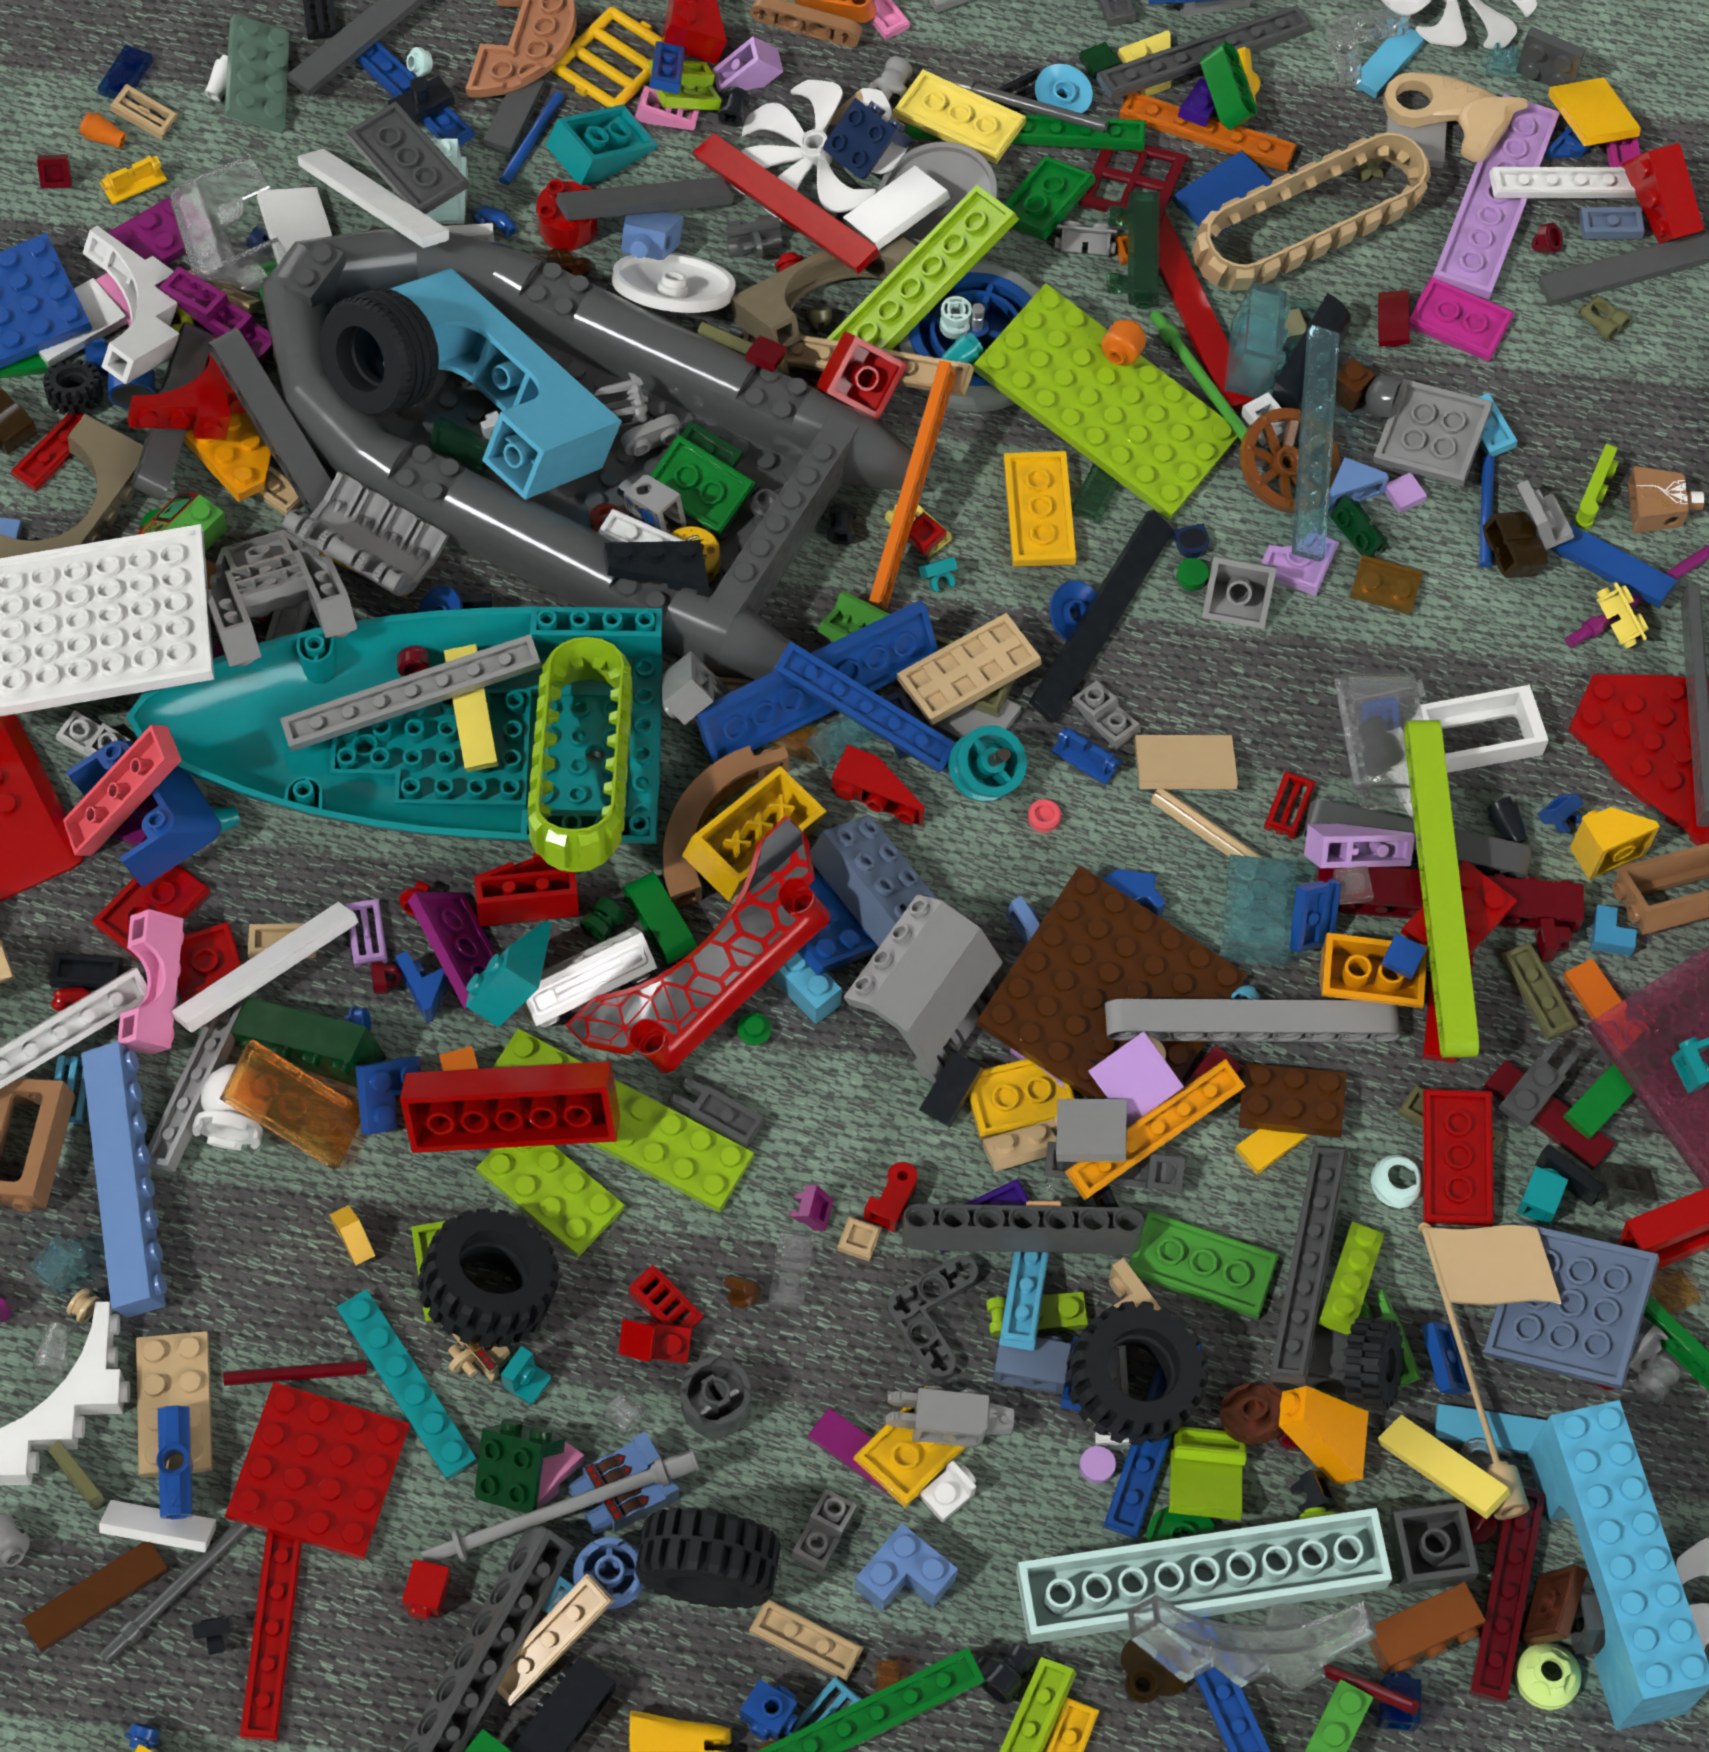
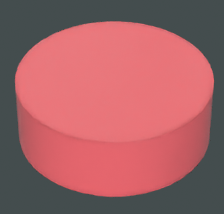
M1040 799L1030 806L1028 822L1034 830L1042 833L1051 832L1060 823L1061 811L1055 802L1048 799Z

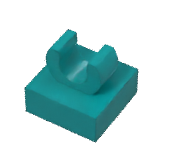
M948 557L918 566L921 579L930 578L929 587L933 592L939 591L937 582L940 577L946 579L948 587L955 586V578L949 573L958 569L955 557Z

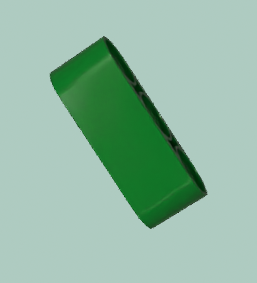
M1225 41L1200 59V63L1218 117L1228 130L1233 131L1257 114V106L1239 54L1231 43Z
M650 872L622 887L628 903L667 966L688 956L697 948L693 935L654 872Z

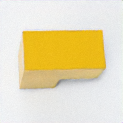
M349 1205L329 1214L338 1235L343 1240L347 1252L355 1265L375 1256L359 1218Z

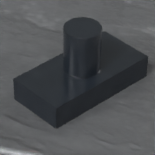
M440 76L429 81L423 77H416L410 82L411 90L387 101L388 106L396 101L411 119L417 123L455 104V97Z

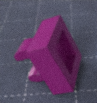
M805 1185L803 1193L794 1195V1199L800 1204L799 1211H790L789 1215L797 1222L805 1223L814 1231H826L834 1199L818 1185Z

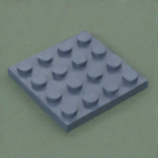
M1521 1223V1226H1530L1538 1229L1562 1304L1528 1301L1497 1305L1484 1349L1485 1356L1623 1390L1658 1266V1254Z

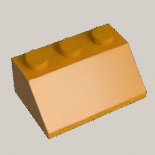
M1327 933L1321 949L1319 974L1321 996L1423 1009L1427 949L1411 980L1381 966L1392 942L1391 940Z

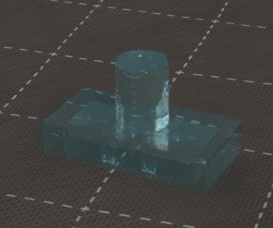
M843 716L811 735L806 742L823 767H826L842 757L847 744L857 748L876 735L848 717Z

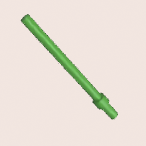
M1160 310L1152 312L1150 319L1160 331V337L1166 346L1173 348L1242 442L1247 427L1181 340L1182 335L1175 325H1170Z

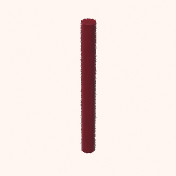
M363 1360L223 1372L224 1386L269 1383L273 1381L281 1382L366 1375L367 1362Z

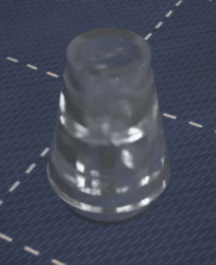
M60 1323L48 1325L47 1331L32 1361L37 1375L48 1379H57L62 1377L63 1372L68 1369L69 1328Z

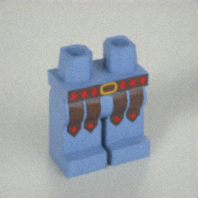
M644 1431L634 1437L633 1442L614 1453L602 1457L594 1464L591 1463L583 1467V1476L569 1485V1492L573 1497L648 1470L655 1463L654 1459L660 1458ZM674 1480L670 1481L671 1485L665 1487L662 1484L652 1483L598 1503L599 1507L585 1514L586 1522L593 1534L612 1528L615 1533L624 1528V1526L632 1524L679 1500L678 1486Z

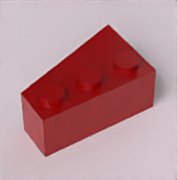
M669 0L662 42L683 46L685 48L684 55L717 64L727 43L717 0Z
M1680 142L1647 151L1621 164L1626 171L1625 173L1631 186L1635 189V195L1659 244L1691 236L1704 230Z

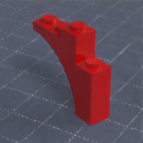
M209 352L207 367L190 383L169 392L132 396L127 420L129 428L189 429L193 431L194 439L226 440L231 420L230 413L247 414Z

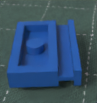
M1329 879L1328 882L1318 881L1296 886L1289 949L1299 953L1321 948L1326 934L1335 933L1341 891L1340 882Z

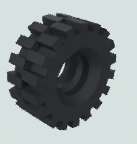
M1359 1317L1355 1319V1324L1351 1325V1334H1348L1346 1340L1348 1347L1344 1351L1346 1361L1343 1363V1371H1345L1343 1384L1346 1386L1345 1396L1348 1397L1349 1404L1356 1407L1389 1410L1390 1406L1394 1405V1398H1397L1399 1393L1398 1386L1401 1385L1400 1372L1403 1371L1401 1359L1404 1356V1348H1401L1403 1343L1402 1335H1400L1401 1329L1400 1326H1397L1398 1323L1396 1321Z

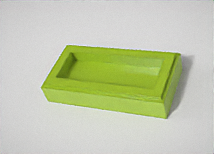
M1180 1426L1174 1432V1458L1245 1466L1247 1457L1246 1444L1235 1441L1225 1431Z

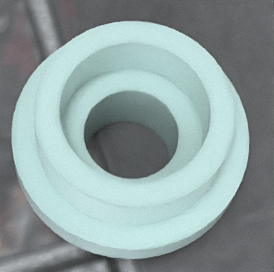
M421 47L413 48L406 60L408 70L416 77L428 75L433 65L430 52L425 51Z

